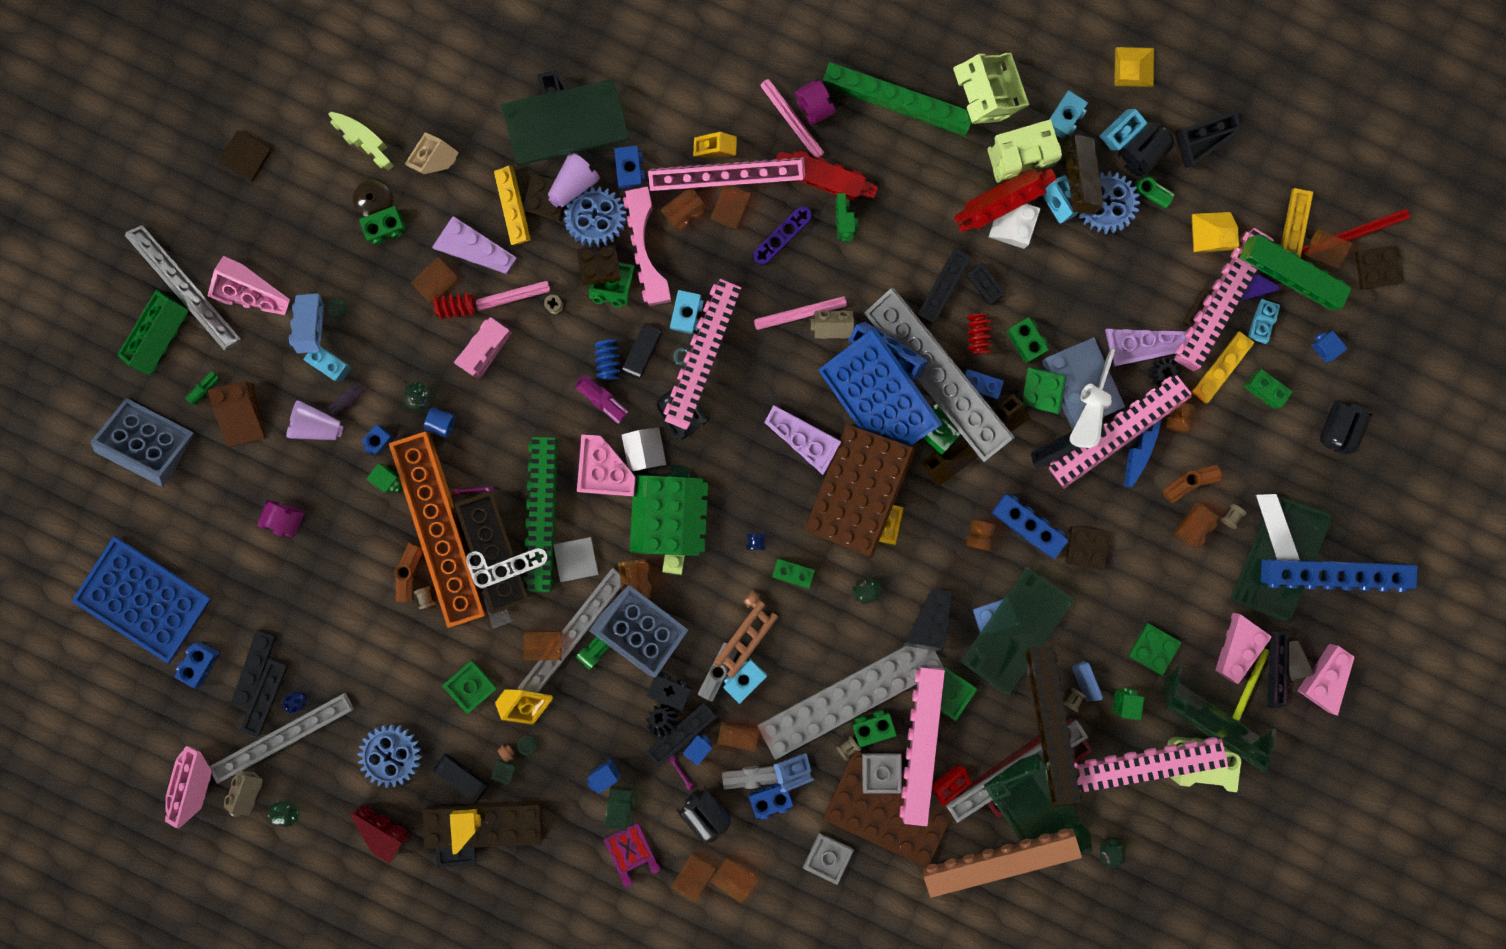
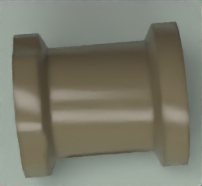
M549 295L545 298L544 305L550 313L558 314L563 310L564 304L558 296ZM555 300L558 303V306H554L553 309L550 306V303H554Z
M1231 504V509L1225 517L1221 518V521L1230 528L1236 529V524L1242 516L1246 515V512L1239 506Z
M430 586L413 592L417 595L420 604L419 610L436 604L432 600L429 591L431 589Z
M1072 687V692L1068 699L1063 702V705L1078 713V707L1087 696Z
M849 736V739L842 745L836 746V749L845 761L855 751L861 750L852 736Z

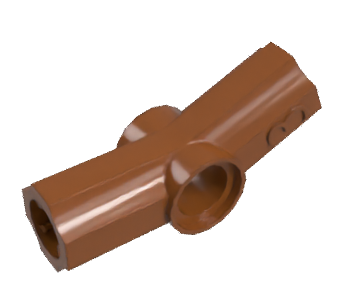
M1217 464L1185 471L1179 478L1162 490L1163 495L1171 503H1174L1193 488L1221 481V471ZM1189 475H1192L1194 478V482L1191 485L1187 482Z
M410 542L394 571L396 577L395 601H413L414 576L423 550L421 546ZM403 567H406L409 570V575L407 577H404L401 574V570Z

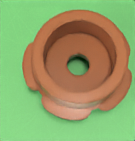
M752 590L743 601L747 605L746 607L752 606L754 608L761 600L759 598L760 594Z
M502 744L497 750L499 755L505 762L510 759L513 760L512 755L515 753L509 745L504 746Z

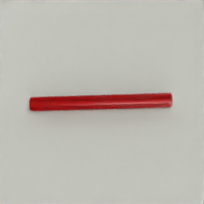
M1404 209L1302 247L1301 255L1307 257L1410 218L1409 211Z

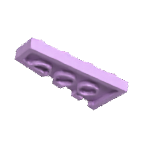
M454 216L432 247L435 250L504 274H508L517 261L515 256Z
M1105 329L1109 350L1111 348L1115 349L1112 359L1113 367L1176 354V348L1186 339L1184 337L1186 332Z
M773 405L764 422L822 475L825 473L841 443L839 439Z

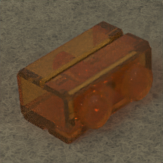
M688 188L663 207L661 213L675 231L678 228L682 230L689 224L688 221L694 217L696 219L704 213L705 204L693 188Z
M1196 503L1173 535L1191 548L1200 547L1206 540L1204 536L1207 532L1213 531L1218 523L1216 521L1219 517L1203 504Z
M646 559L618 562L622 591L630 585L643 596L649 598L652 586L648 582L649 565L646 563Z
M721 722L717 744L756 751L759 729L734 724L730 726L729 723Z

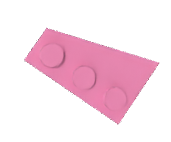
M491 317L488 320L486 319L482 323L479 332L473 336L454 363L472 376L480 379L512 332Z
M1232 613V621L1229 630H1227L1224 647H1222L1215 671L1229 681L1239 684L1272 636L1241 614Z
M1329 644L1312 668L1313 675L1306 677L1297 691L1328 713L1338 716L1354 656L1338 645Z

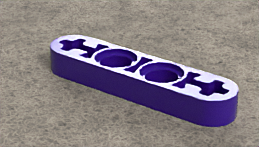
M807 207L796 209L755 250V262L759 265L769 263L810 222L811 211ZM799 212H801L802 214L806 212L807 219H801L798 222V224L801 226L798 227L797 224L791 219L794 218V220L796 221L799 218ZM791 224L794 226L795 231L792 234H786L784 227ZM779 238L781 245L777 248L772 247L770 244L771 239ZM767 245L774 253L771 254L769 251L765 256L766 260H759L758 253H764L767 250L764 246Z

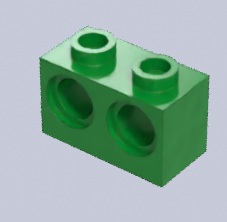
M395 206L359 219L366 241L374 245L385 242L384 239L390 237L398 238L403 235V232L407 231L400 210ZM395 219L396 225L393 228H389V222ZM374 226H378V232L371 234V229Z
M1029 317L1006 331L1025 364L1048 351L1046 339L1039 335L1036 322L1030 320ZM1020 327L1027 328V336L1020 334ZM1030 343L1037 345L1038 351L1036 353L1030 350Z
M1262 369L1254 371L1243 385L1245 389L1273 409L1281 408L1293 393Z
M378 463L366 478L384 493H398L403 488L398 472L387 464Z
M777 558L772 577L809 589L815 570Z
M1122 687L1121 690H1115L1112 713L1121 718L1141 721L1144 697L1139 695L1138 691H1134L1131 688Z
M879 710L874 712L871 717L860 716L855 718V722H852L859 747L896 736L888 711ZM886 720L887 727L879 729L877 727L878 722ZM868 726L869 732L866 735H861L859 733L860 727Z

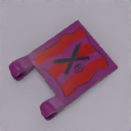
M639 823L604 839V843L625 888L633 883L627 871L648 862L653 874L659 872L660 866L651 851Z

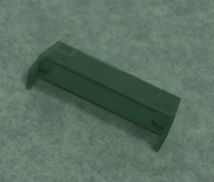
M614 79L500 104L516 166L629 140Z
M1277 496L1299 559L1316 561L1332 522V515ZM1263 518L1230 601L1290 624L1305 585H1299L1298 589L1286 588V585H1280V588L1268 587L1267 583L1261 582L1262 559L1277 560ZM1284 570L1283 573H1282V577H1283V578H1284L1285 575H1286V571H1285V570ZM1304 571L1301 572V579L1304 576Z
M1026 567L965 654L961 663L1009 696L1028 668L1025 652L1031 647H1042L1075 599Z
M1178 666L1166 677L1162 690L1165 707L1209 737L1222 739L1224 747L1266 774L1269 770L1277 730L1273 728L1263 736L1255 734L1181 685L1179 680L1183 667Z
M1039 753L1018 760L984 784V788L1020 841L1035 839L1042 834L1057 833L1065 828H1073L1081 855L1092 852V835L1074 807L1052 808L1045 765Z

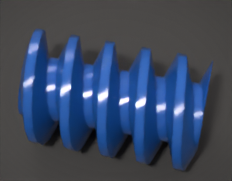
M617 339L601 340L594 344V347L599 349L595 351V355L599 356V358L595 359V362L601 364L596 367V370L601 372L596 374V378L602 380L620 379V377L615 376L620 370L614 368L620 364V362L614 361L615 358L619 357L618 354L613 352L619 349V347L613 346L614 343L618 342Z

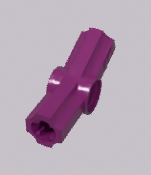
M587 375L580 377L574 386L601 412L604 411L618 424L629 412L602 386L599 387Z

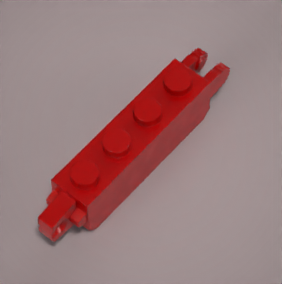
M781 151L776 155V159L804 157L805 178L803 180H796L798 182L834 195L845 193V199L853 202L858 200L859 197L874 199L878 187L865 181L866 177L861 172L855 170L852 172L847 171L844 166L828 164L827 160L820 157L814 159L809 157V154L804 151H794L793 155Z
M1051 168L1043 172L1028 169L968 201L965 204L966 209L957 213L954 216V220L956 223H960L958 228L961 232L970 230L973 227L979 229L1047 193L1045 188L1057 180Z

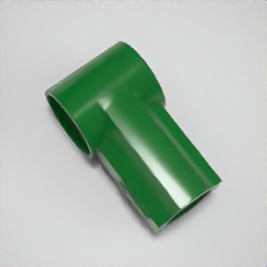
M1142 178L1135 183L1137 194L1145 196L1164 209L1168 207L1175 194L1156 183L1153 178ZM1144 181L1149 185L1147 192L1142 189Z
M595 637L589 645L587 644L578 653L576 658L590 670L610 646L598 637Z

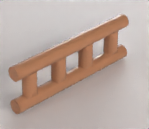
M761 601L757 603L714 661V664L718 667L722 663L729 667L730 670L727 675L732 679L778 618L774 613H771L768 617L762 611L765 604ZM756 617L764 622L758 632L751 627ZM745 632L753 638L747 647L739 641ZM734 647L742 653L736 662H733L728 657Z

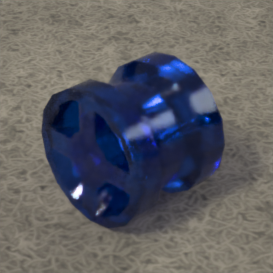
M747 534V550H765V545L763 544L765 534Z
M298 692L287 695L282 702L283 709L288 713L301 711L306 705L305 696Z

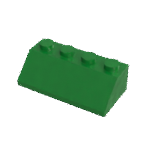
M156 290L117 356L128 366L150 376L157 369L161 356L167 352L171 339L177 335L181 322L186 320L189 310L182 304Z

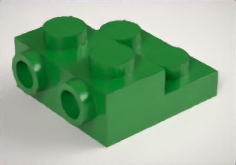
M845 193L837 194L835 201L837 239H842V242H852L854 233H857L858 218H854V212L848 213L849 199H845Z
M618 262L621 281L590 285L589 299L598 304H602L604 301L611 302L615 307L627 305L635 265Z

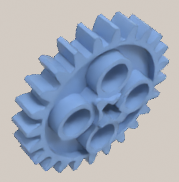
M1111 171L1108 172L1107 176H1104V173L1101 172L1099 177L1104 204L1100 209L1102 214L1096 215L1094 213L1093 215L1081 213L1079 218H1086L1084 225L1091 223L1090 230L1097 227V233L1104 229V233L1107 234L1108 230L1111 229L1114 234L1117 227L1122 231L1124 225L1127 227L1130 225L1129 220L1133 221L1135 219L1133 214H1137L1139 209L1135 208L1140 204L1139 201H1136L1139 194H1133L1137 187L1130 188L1132 181L1126 183V176L1119 179L1118 172L1114 177H1112ZM1120 191L1122 197H1116L1113 192ZM1105 200H1109L1110 206L1107 205ZM1118 209L1122 215L1116 216L1112 210Z
M591 187L590 192L585 190L584 194H580L577 199L571 200L573 204H566L569 209L564 210L567 216L564 217V221L567 223L566 229L570 230V236L575 235L576 242L581 239L583 246L586 242L589 243L590 247L593 246V243H596L599 248L600 242L607 246L608 239L614 242V235L620 237L618 230L624 231L622 224H626L624 217L627 216L626 211H623L625 209L624 204H621L620 197L616 198L615 192L609 195V189L602 192L601 187L597 191ZM592 205L591 208L584 209V206ZM606 207L611 208L607 212L602 211ZM584 222L589 223V224H588L587 226H585V227H581V226H580V225H581L582 223H584ZM601 225H607L606 229H599Z
M384 724L381 729L376 727L374 729L375 733L370 731L368 733L369 738L365 737L362 739L366 744L359 746L363 751L357 755L363 757V759L358 761V763L364 764V767L360 769L361 771L367 770L365 778L370 775L372 776L371 783L378 780V786L385 782L386 788L391 783L393 787H396L398 781L403 785L405 779L409 781L412 778L410 773L415 774L417 772L413 767L420 766V763L416 760L422 758V756L417 755V752L422 749L415 747L419 740H412L415 736L414 734L407 735L409 729L402 732L401 725L395 729L394 724H391L388 729L387 725ZM384 738H388L391 741L390 747L384 745ZM405 749L407 757H402L399 754V750ZM389 752L392 753V755H391L392 758H391V759H388V756H389L388 753H389ZM373 754H377L380 757L379 763L373 760ZM389 765L395 766L396 773L389 771Z

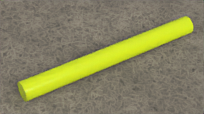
M1264 648L1260 653L1232 716L1233 719L1240 721L1270 650Z

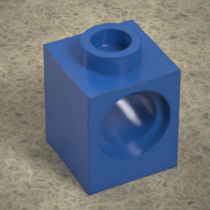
M1334 331L1321 332L1314 338L1316 341L1311 344L1325 363L1333 361L1347 350V347Z
M376 424L363 438L361 443L365 445L363 448L369 454L381 455L395 437L381 425ZM376 436H379L380 438V444L378 446H374L373 439Z
M698 733L684 749L683 754L698 766L712 749V740L704 733L702 735Z

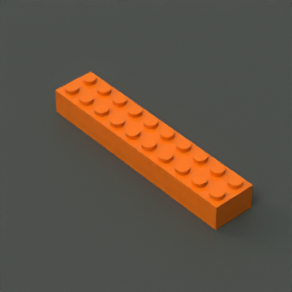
M425 431L389 443L447 628L489 615L481 588L475 585L466 562L469 551L431 433Z

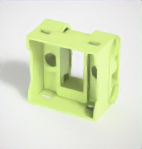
M1012 53L990 56L978 54L953 68L959 86H964L969 101L967 110L972 124L1002 121L1029 106ZM1003 61L1005 62L1007 68L1006 71H1003L1001 65ZM1016 97H1017L1018 102H1019V105H1018V106H1015V103H1014V100H1013V99L1016 98Z
M1051 119L996 135L995 145L987 149L997 183L1010 180L1028 169H1035L1037 172L1051 168L1062 156Z
M1172 737L1168 741V745L1182 743L1177 746L1179 747L1185 746L1184 743L1189 741L1201 743L1205 742V740L1200 738ZM1224 746L1228 767L1170 778L1180 786L1190 787L1197 782L1222 785L1227 791L1237 792L1241 758Z

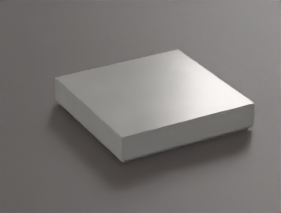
M592 537L553 545L560 582L599 575Z
M862 753L863 794L902 793L901 753Z
M819 832L803 865V869L838 885L854 849Z

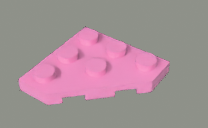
M581 435L577 492L635 496L636 476L602 436Z

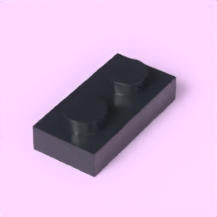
M983 263L966 275L989 306L1006 293Z
M476 847L462 848L457 854H453L452 848L435 849L437 868L477 863Z

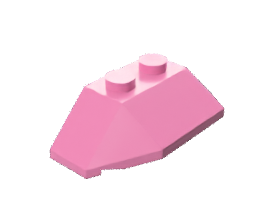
M186 746L184 751L176 758L166 794L165 809L167 815L165 816V822L176 828L183 826L202 809L212 772L201 752L190 746Z

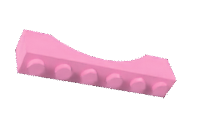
M648 187L625 191L626 197H623L625 209L629 208L630 216H627L629 228L633 227L634 232L631 235L632 245L637 247L638 253H634L636 264H640L641 272H638L639 280L645 286V290L642 291L644 302L648 301L649 306L672 302L667 280L652 266L645 249V228L653 210Z

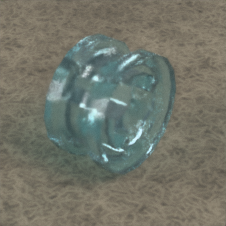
M679 348L674 352L673 357L676 364L680 366L687 364L682 360L681 362L677 360L679 358L678 353H687V349Z

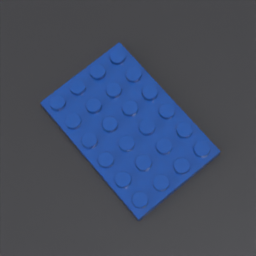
M875 328L871 329L818 369L858 428L911 446L942 425V422Z
M115 536L111 539L71 602L169 664L212 598Z

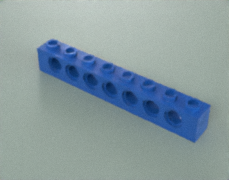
M1262 559L1261 582L1267 583L1268 587L1280 588V585H1286V588L1298 589L1299 585H1305L1306 589H1317V586H1323V589L1335 590L1336 586H1341L1342 590H1354V587H1359V590L1372 591V587H1376L1378 591H1390V588H1396L1395 591L1408 592V589H1416L1418 566L1394 563ZM1285 570V571H1286V575H1285V577L1283 578V577H1282V573H1283V571ZM1304 571V576L1301 579V572ZM1322 571V577L1320 579L1319 574Z

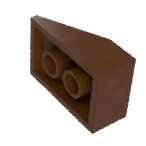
M243 381L208 390L212 410L227 447L266 439L253 383Z

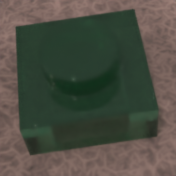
M498 759L491 779L509 785L516 765Z

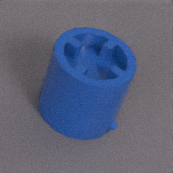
M432 407L426 417L424 430L447 438L454 426L455 415Z

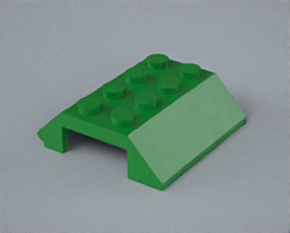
M636 476L635 496L632 497L630 552L699 556V552H705V539L700 538V535H706V519H701V515L707 516V500H702V496H708V483H703L701 478Z

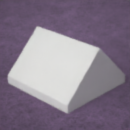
M659 427L622 434L627 465L631 472L666 465Z

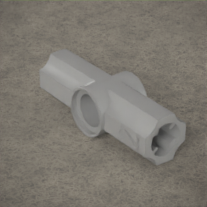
M725 642L723 643V645H722V647H721V649H720V651H719L717 657H718L719 654L722 652V650L725 648V646L727 645V643H725ZM734 647L728 655L732 661L738 650ZM713 662L698 695L713 702L729 670V667L724 663L720 666L724 670V674L717 677L713 674V669L718 666Z
M749 766L742 768V770L722 772L724 789L741 787L753 789L761 787V785L778 784L774 766L760 768L759 766Z

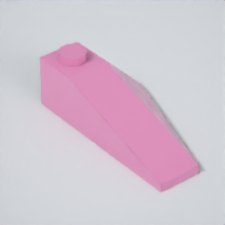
M225 256L222 257L214 269L207 295L228 305L237 303L242 304L244 308L253 306L260 308L262 311L282 315L286 314L290 303L289 298L243 264Z

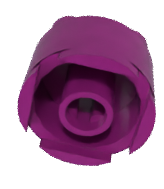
M816 79L794 92L798 99L797 104L801 111L805 110L807 114L806 119L810 126L835 114L833 103L829 104L830 96L820 80Z
M268 499L257 526L266 530L269 528L273 529L272 533L281 537L286 535L294 538L304 513L290 505H282L278 501Z

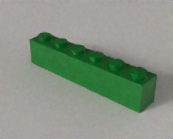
M1258 234L1247 238L1239 257L1244 262L1329 310L1342 309L1351 290V287L1346 285L1343 280L1335 279L1330 276L1329 272L1314 267L1313 263L1300 259L1299 255L1286 251L1282 245L1272 243L1264 235Z

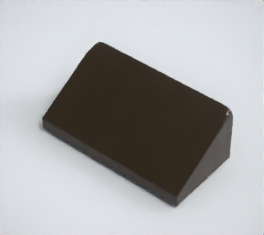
M1295 638L1288 640L1287 672L1291 681L1313 675L1299 640Z

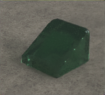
M672 464L668 477L688 478L690 469Z

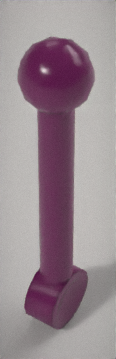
M493 487L462 490L455 488L453 493L458 496L460 493L493 491Z
M674 755L669 757L668 761L673 763L686 783V788L688 790L693 789V784L688 781L675 761L676 757Z

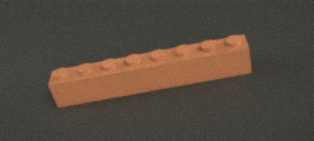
M1065 828L1057 833L1042 834L1035 839H1024L1020 843L1005 844L997 849H986L982 853L975 855L967 854L963 858L949 859L945 863L930 864L923 868V876L930 898L1080 859L1082 856L1073 828Z

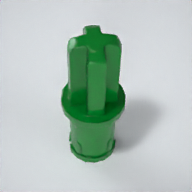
M213 371L210 372L200 383H196V387L185 399L195 406L205 394H209L208 390L218 382L219 376Z

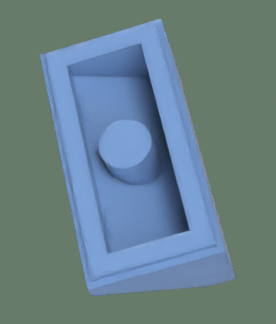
M1083 661L1073 665L1072 670L1080 690L1087 696L1084 700L1087 702L1102 700L1103 696L1090 664Z

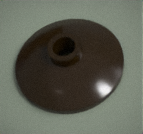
M367 180L359 184L355 189L353 203L356 210L366 217L388 209L391 205V193L382 182ZM373 194V199L368 200V195Z

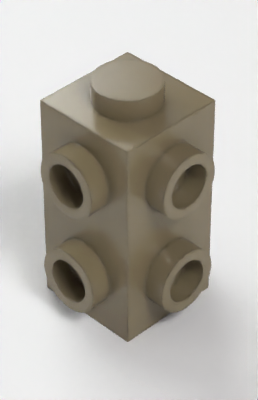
M815 311L814 319H811V331H814L815 338H850L854 330L853 311Z
M237 770L235 777L232 779L230 791L224 800V807L231 816H249L254 808L255 799L262 787L263 781L255 772Z

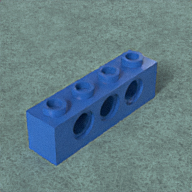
M867 322L857 324L848 342L853 344L875 327ZM876 329L913 381L921 377L928 360Z
M1003 494L990 513L1048 557L1055 559L1068 542L1065 538L1066 534L1058 528L1055 530L1049 526L1050 522L1045 518L1036 517L1034 515L1035 511L1027 505L1024 507L1018 503L1019 499L1014 495L1009 494L1008 496ZM1013 508H1016L1019 512L1016 519L1010 516V511ZM1029 519L1034 522L1032 530L1026 528V522ZM1044 531H1047L1050 535L1049 540L1046 542L1041 539V534Z

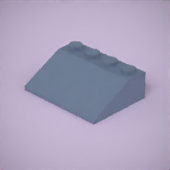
M1094 337L1041 360L1046 371L1067 375L1062 408L1072 430L1075 428L1086 406V403L1080 399L1081 392L1088 384L1098 387L1105 360ZM1108 371L1102 390L1111 395L1112 403L1108 409L1103 411V417L1125 407L1113 378Z
M126 398L90 442L95 453L163 487L174 473L194 433Z
M628 585L598 617L589 631L647 675L655 678L688 629Z

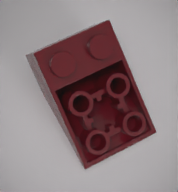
M361 805L350 814L372 854L387 863H390L400 853L410 836L404 827L395 826L388 817L379 816L374 813V809L370 806Z

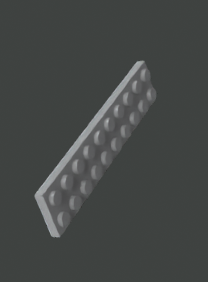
M894 288L889 289L864 313L876 329L928 360L921 377L917 378V380L983 462L987 461L1015 438Z
M903 646L759 723L757 727L776 760L916 685L917 682L914 681L915 671L919 670V666L942 669L944 667L935 651Z

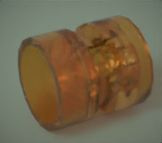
M1183 403L1170 412L1171 416L1167 418L1165 428L1176 432L1191 433L1193 422L1190 418L1194 417L1196 406Z
M972 519L969 528L971 534L968 535L965 546L990 551L992 545L990 537L994 536L996 525Z

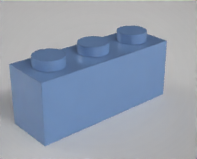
M319 293L296 295L295 303L292 304L294 315L290 321L292 334L289 335V343L294 347L296 353L319 352L324 313L322 299Z

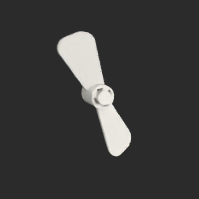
M1111 348L1108 353L1098 387L1088 384L1081 392L1080 399L1086 403V406L1070 435V442L1077 447L1091 448L1100 442L1103 411L1108 409L1112 403L1111 395L1102 389L1114 356V348Z

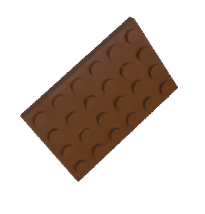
M846 424L840 439L841 443L833 456L804 531L873 558L915 448Z
M855 751L850 756L825 811L823 820L927 867L931 863L952 814L946 805L942 806L931 791L928 826L904 824L902 818L899 817L900 806H904L902 793L863 794L862 753L864 752ZM902 770V787H906L907 779H904V771Z

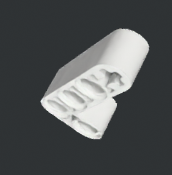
M538 548L488 567L483 555L475 551L467 556L466 562L475 585L480 588H486L541 567L547 561V554L543 549ZM537 552L539 555L543 554L544 557L541 559V563L535 560L531 562L533 566L529 567L525 556L529 555V559H532ZM474 555H478L481 558V563L478 566H472L470 563V559ZM521 559L525 562L526 565L523 570L515 569L514 563L516 560ZM500 566L507 569V574L504 577L496 575V569ZM482 573L488 576V582L483 585L477 582L478 575Z

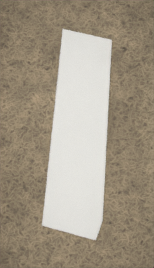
M1277 494L1256 495L1277 560H1300Z

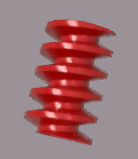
M465 292L464 298H462L460 293H457L456 299H454L452 294H449V300H446L445 296L442 295L441 301L438 300L437 296H434L436 316H439L440 319H445L446 315L448 318H452L453 314L455 317H460L461 313L463 316H467L468 312L472 316L475 315L476 303L474 294L472 293V296L469 297L468 293Z
M988 314L967 316V320L972 321L967 324V327L972 329L967 332V335L972 336V338L967 340L968 343L973 344L968 347V350L973 352L970 354L992 353V350L987 349L992 343L986 341V339L992 337V335L986 334V331L992 330V327L986 326L987 323L992 322V320L986 318Z

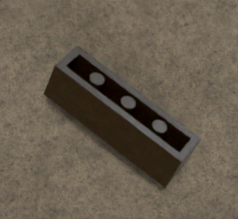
M1074 134L1064 143L1073 212L1093 215L1104 206L1094 138Z

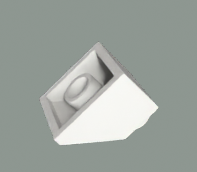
M1024 204L994 220L989 238L1025 249L1029 245L1040 208Z

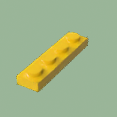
M506 166L494 171L510 242L511 245L516 246L531 239L514 167Z
M1294 188L1291 192L1281 245L1286 251L1296 253L1300 258L1313 192Z
M1240 331L1236 332L1191 392L1203 402L1208 403L1254 342Z

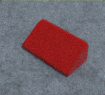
M956 765L932 784L931 791L942 806H945L969 787L972 781L966 769Z

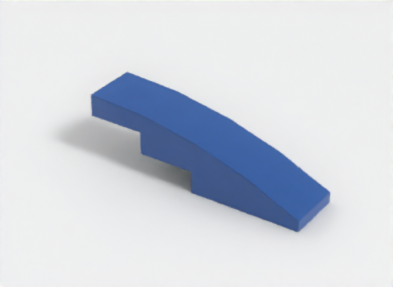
M1161 420L1139 435L1137 449H1129L1124 487H1133L1144 470L1153 451Z

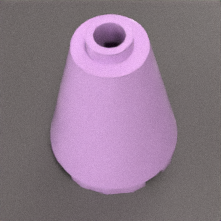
M570 153L548 192L550 197L548 200L555 207H563L598 182L600 177L595 170L591 172L590 165L575 153Z
M296 401L290 417L291 427L287 429V438L336 440L337 437H341L344 426H340L341 421L301 401Z

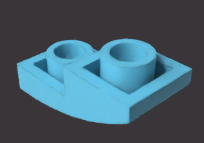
M1264 299L1260 300L1249 331V339L1264 344L1269 342L1273 324L1277 321L1279 304Z

